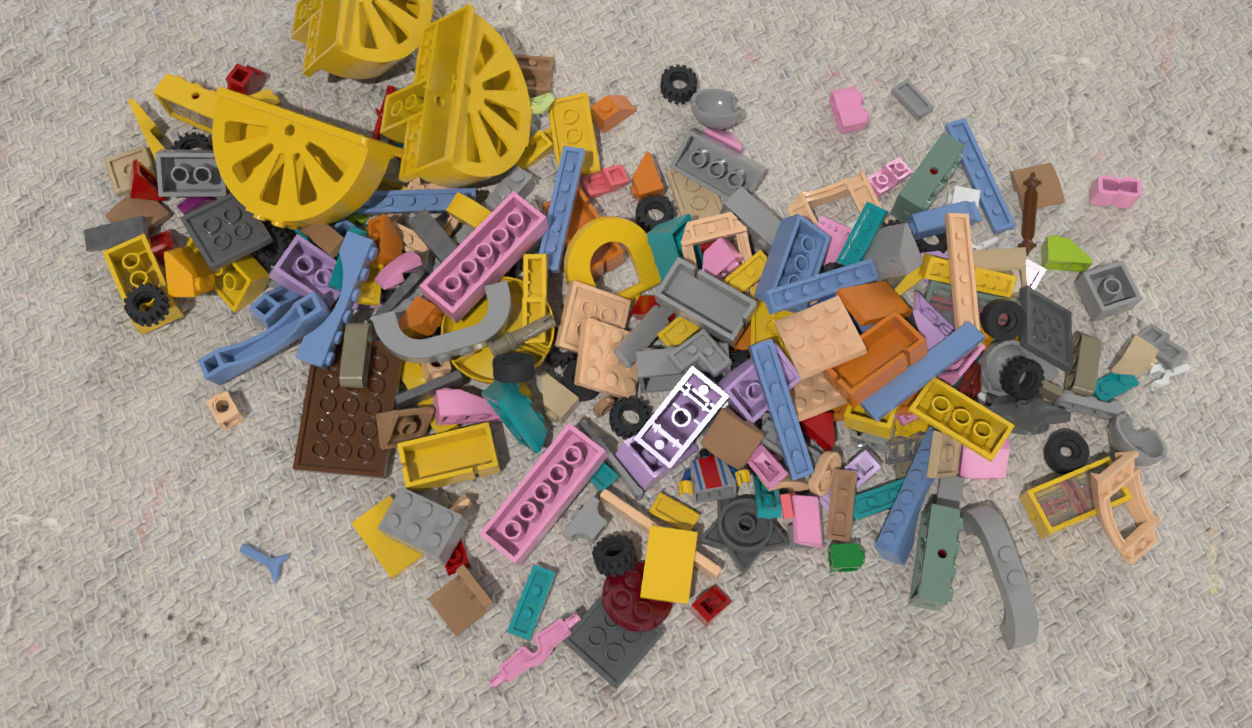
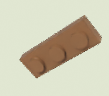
M833 469L826 539L851 541L858 471Z

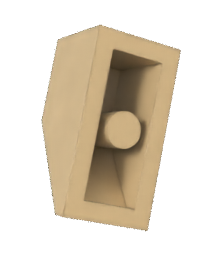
M1135 335L1122 350L1111 372L1114 374L1141 375L1146 369L1150 371L1158 361L1155 357L1159 349L1138 335Z
M543 371L541 373L545 415L552 422L558 421L563 425L579 406V397Z

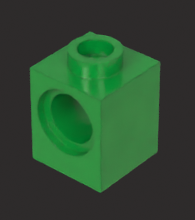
M859 543L832 544L827 549L830 573L858 571L862 564L865 563L864 551L860 550Z

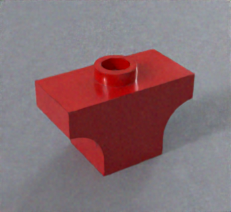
M237 63L225 80L228 84L227 89L250 96L256 93L267 77L260 70L249 65L244 67Z

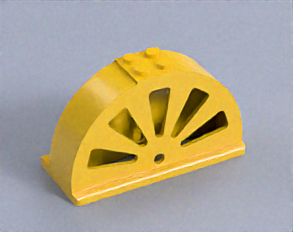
M299 0L295 7L291 38L306 44L302 75L310 78L321 69L344 78L369 79L388 72L419 47L422 27L431 23L434 13L433 0Z
M467 4L422 27L414 82L386 96L380 134L399 144L404 143L403 149L405 150L401 159L398 180L404 183L420 177L441 187H467L506 172L519 160L524 149L528 147L532 109L530 108L524 76L507 43L486 20L475 13L473 6Z
M220 86L217 87L216 95L219 98L213 118L212 141L220 175L234 197L246 207V211L254 213L253 217L256 219L272 221L271 224L274 226L297 230L298 227L307 228L310 225L329 224L349 216L359 209L375 192L386 172L390 159L393 160V156L403 157L405 149Z

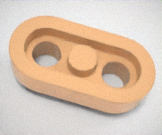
M828 450L820 456L814 469L815 473H812L808 481L811 493L824 496L829 492L832 484L833 469H840L841 456L838 453Z

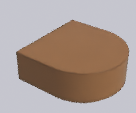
M610 395L605 396L593 407V414L597 418H601L610 411L612 405L614 406L615 400Z

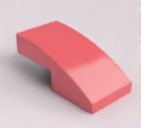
M619 164L603 168L599 174L583 177L580 183L587 198L593 199L624 187L630 183V180L623 165Z
M796 493L779 495L783 519L794 517L791 496L796 495Z

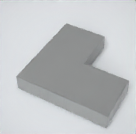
M704 328L667 354V358L681 374L700 361L715 378L732 365L731 359Z

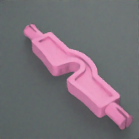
M574 612L565 621L559 618L552 625L536 634L534 640L538 649L535 653H532L526 646H521L509 659L499 666L500 672L489 680L491 686L495 689L505 680L512 682L528 668L536 667L546 661L551 655L553 648L571 635L570 628L582 620L579 615Z

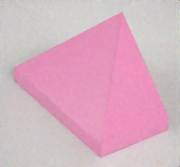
M705 128V134L742 154L743 146L733 132Z
M763 444L756 449L748 461L750 467L770 490L788 474L787 468Z

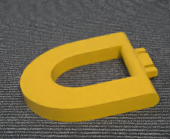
M605 216L594 219L577 231L567 247L564 258V273L568 286L570 281L575 280L596 288L590 272V261L594 252L607 242H620L628 251L639 282L615 295L631 300L630 307L635 305L633 298L637 301L641 293L661 283V278L654 262V256L648 244L647 234L640 226L622 217Z

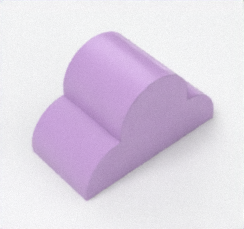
M692 366L636 435L634 440L667 467L671 468L730 395Z

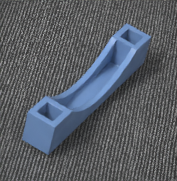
M343 218L332 228L345 238L351 225L356 226ZM339 253L333 258L336 261L339 256ZM281 285L265 292L249 307V310L254 319L264 328L268 329L278 322L290 310L292 305L303 298V296Z
M347 231L339 250L343 266V285L339 300L328 318L314 331L304 336L295 358L327 370L328 366L333 364L337 344L340 345L344 337V332H342L344 326L352 318L353 312L351 309L354 302L357 303L360 298V287L362 282L367 280L370 271L368 267L371 261L375 260L378 253L377 244L372 239Z
M313 291L296 301L278 322L265 331L242 342L218 348L200 358L198 362L205 379L222 385L315 330L332 313L326 299Z
M928 427L874 546L884 560L905 566L914 545L915 530L922 504L935 480L927 477L933 430H938L934 427Z

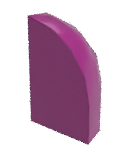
M188 197L176 206L183 215H186L215 201V199L212 197Z

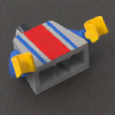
M701 449L697 452L698 459L692 460L690 462L691 468L684 472L681 481L678 483L679 496L689 493L692 496V503L694 505L736 497V482L738 487H740L743 482L751 483L748 470H738L718 457L711 456L710 451L707 449Z

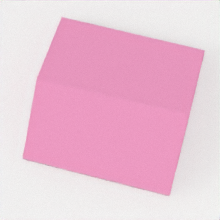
M981 343V346L973 348L936 378L952 387L982 352L985 345Z
M791 496L794 516L792 518L794 543L824 549L821 504L818 497Z

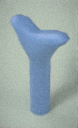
M243 544L239 550L241 553L265 565L269 569L274 583L278 581L280 565L287 561L289 557L288 554L276 558H270L247 544Z

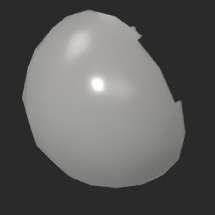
M704 89L694 93L691 97V111L696 120L706 128L716 130L729 128L742 116L743 109L741 106H738V109H736L735 96L732 91Z
M997 340L987 346L986 350H983L977 360L978 377L984 388L991 394L997 396L1009 395L1002 390L1001 387L1003 385L1000 384V380H1003L1000 375L1004 373L1003 368L1008 366L1009 361H1013L1015 357L1031 359L1029 351L1020 347V342L1015 340ZM1026 372L1021 376L1019 385L1025 379Z
M1129 414L1117 416L1110 430V442L1115 453L1138 451L1139 456L1135 458V466L1153 465L1166 458V444L1157 432L1150 428L1145 431L1134 429L1132 426L1134 419L1129 417Z

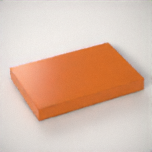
M886 280L841 288L835 294L836 296L839 295L843 305L861 326L877 324L895 310L903 318L909 317L913 312Z

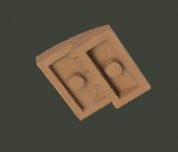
M514 54L524 76L528 95L540 96L550 93L554 57Z
M1052 163L1010 171L1013 190L1018 192L1021 212L1024 210L1025 192L1028 189L1026 185H1023V181H1026L1032 172H1035L1036 178L1042 181V184L1036 188L1038 192L1037 209L1065 203L1061 184Z
M128 195L106 214V218L111 223L144 216L147 221L148 236L153 234L152 228L170 219V212L155 200L134 199Z
M728 407L721 409L700 444L725 463L738 470H743L764 439L765 434L749 420L744 422Z

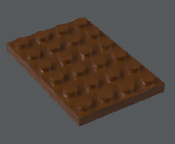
M343 338L340 345L337 344L334 351V362L331 366H328L327 370L310 364L293 470L386 479L390 449L382 450L380 448L376 414L396 410L395 395L399 393L403 360L389 352L381 341H372L366 387H341L339 375L344 343Z

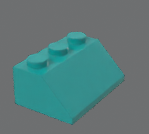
M690 214L658 224L647 233L648 244L651 247L661 283L677 258L680 257L684 260L681 240L687 222L692 221ZM693 245L699 271L703 267V255L700 245Z
M495 380L481 394L518 443L538 454L548 432V429L543 424L545 419L539 412L533 411L531 408L533 403L526 395L522 396L519 392L520 386L518 383H502Z

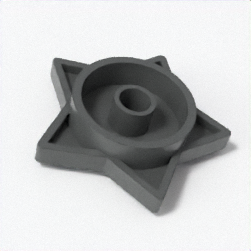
M986 393V403L989 406L987 409L1014 424L1015 427L1011 433L1021 435L1042 434L1049 430L1050 424L1070 422L1071 412L1047 404L1040 393H1034L1035 397L1032 399L1028 398V400H1019L1010 395L997 396Z
M732 497L717 500V519L700 537L701 544L727 552L742 575L749 571L760 554L788 548L790 543L773 522V518H757L755 498L740 499Z

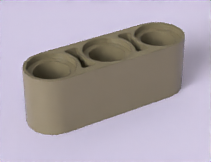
M347 323L339 375L341 387L365 388L367 385L373 339L372 324Z
M1077 332L1072 338L1073 370L1066 372L1065 390L1072 391L1075 395L1083 397L1093 395L1096 388L1102 347L1100 339L1081 332Z

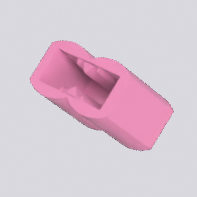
M856 86L831 91L829 102L840 134L865 129L869 121V114L862 106V93L858 92Z
M1109 175L1100 176L1089 189L1090 203L1096 206L1113 205L1118 208H1129L1142 195L1141 180L1132 177L1119 179Z

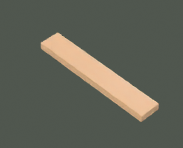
M947 213L945 215L955 331L968 321L980 331L969 214Z
M604 489L601 493L600 502L648 535L650 525L661 527L607 489ZM695 550L693 566L716 581L721 573V567Z

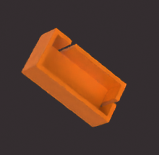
M579 185L564 247L565 252L571 239L581 227L594 219L600 218L593 205L589 204V199ZM551 200L541 205L542 214L546 218ZM607 242L594 252L590 261V272L593 280L604 275V269L609 272L624 263V251L618 242Z
M896 310L860 335L867 350L866 354L823 371L824 378L836 391L839 390L840 395L852 408H855L906 371L907 364L912 366L928 355L926 339Z

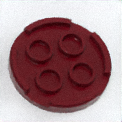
M637 562L630 572L627 573L625 571L622 576L617 574L616 577L609 575L606 578L601 591V599L607 615L617 625L629 631L646 632L657 628L666 620L673 603L640 598L645 563Z

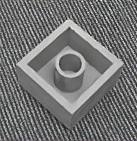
M1123 260L1084 272L1074 283L1093 322L1132 310L1143 299Z

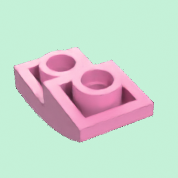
M898 157L884 165L881 171L867 179L877 198H879L907 179L913 172Z
M411 250L402 254L379 272L375 277V282L384 290L395 288L399 283L404 282L402 273L412 272L416 267L422 265L420 256Z

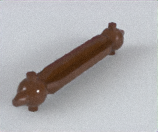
M1032 172L1030 177L1023 181V185H1026L1028 189L1025 192L1022 237L1024 240L1018 244V248L1026 247V256L1029 255L1034 247H1037V244L1033 243L1032 239L1035 236L1038 202L1036 188L1042 184V181L1036 178L1035 172Z

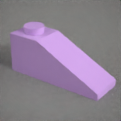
M867 446L842 469L858 471L857 489L878 471L883 463ZM831 488L824 496L813 494L814 497H818L820 503L828 512Z

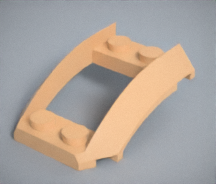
M861 171L857 176L850 179L846 178L824 188L809 192H799V195L793 203L791 202L787 211L789 216L800 214L816 226L818 222L811 207L824 205L849 195L859 214L867 201L880 208L882 206L864 171ZM886 216L885 220L883 221V222H885L886 224L888 223V218H887V216Z
M419 177L410 181L406 190L460 188L441 187ZM410 213L388 215L402 242V251L408 252L411 250L417 254L429 250L413 230L401 225ZM450 215L442 229L450 237L460 222Z
M732 212L687 222L681 240L684 260L694 265L697 273L698 268L693 245L714 241L719 237H735L737 251L744 258L740 262V266L752 257L747 227L737 220L738 218ZM751 288L744 293L749 298H751Z
M1138 451L1115 453V462L1100 474L1090 472L1093 504L1100 524L1123 560L1130 565H1133L1156 544L1158 534L1155 533V527L1161 522L1160 518L1154 515L1145 498L1141 484L1140 468H1135V458L1139 456ZM1124 485H1126L1133 497L1125 505L1138 525V528L1126 539H1123L1117 528L1110 504V497Z

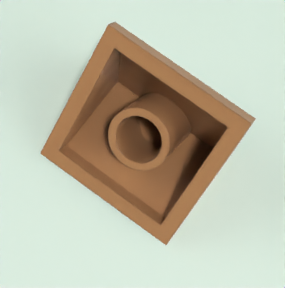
M434 407L394 410L376 414L380 448L382 450L398 448L397 443L424 437L435 411Z

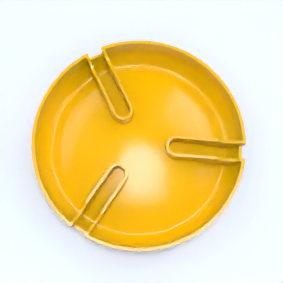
M502 277L498 281L507 280L512 302L509 323L499 338L503 337L506 332L513 333L522 328V280ZM485 294L458 323L444 314L441 335L468 328L481 322L488 311L487 295ZM547 302L546 315L550 312L553 317L552 310ZM555 327L546 330V343H522L518 345L519 348L516 351L511 350L507 353L521 352L531 354L535 359L536 370L545 360L546 355L551 349ZM488 346L475 350L469 356L461 357L457 355L451 357L452 364L467 377L486 384H491L495 381L492 366L494 356Z

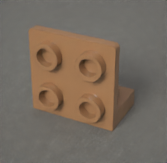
M464 565L456 569L458 575L428 599L455 636H459L495 607L492 600Z

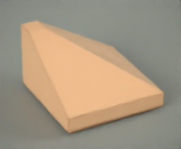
M464 493L451 506L450 510L463 514L473 506Z

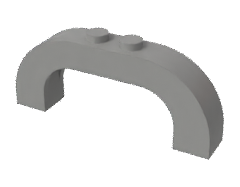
M507 280L484 286L489 303L488 311L484 319L474 326L417 340L406 336L401 331L398 317L395 311L372 316L375 330L389 352L399 359L410 363L423 364L435 361L443 363L451 360L453 356H469L475 350L488 346L487 342L497 340L505 331L512 312V302Z
M989 505L960 512L966 536L975 534L984 548L1002 597L1006 620L1005 624L999 628L1007 650L1034 643L1038 637L1039 630L1037 609L1021 561L1004 521L997 511Z

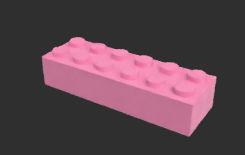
M512 191L420 285L424 296L454 322L458 323L486 294L484 286L497 283L549 229L546 216Z
M568 423L481 530L479 535L513 563L521 566L606 460L608 454L576 427Z

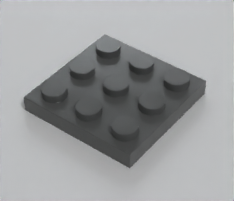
M232 193L180 217L212 272L273 242L262 221L254 218V213L246 211V207Z
M1029 286L1020 288V303L1026 315V325L1020 334V347L1064 372L1073 370L1072 313Z
M600 596L581 617L582 620L573 626L571 635L562 642L617 690L660 640L664 632L658 627L646 632H634L620 627L607 615Z

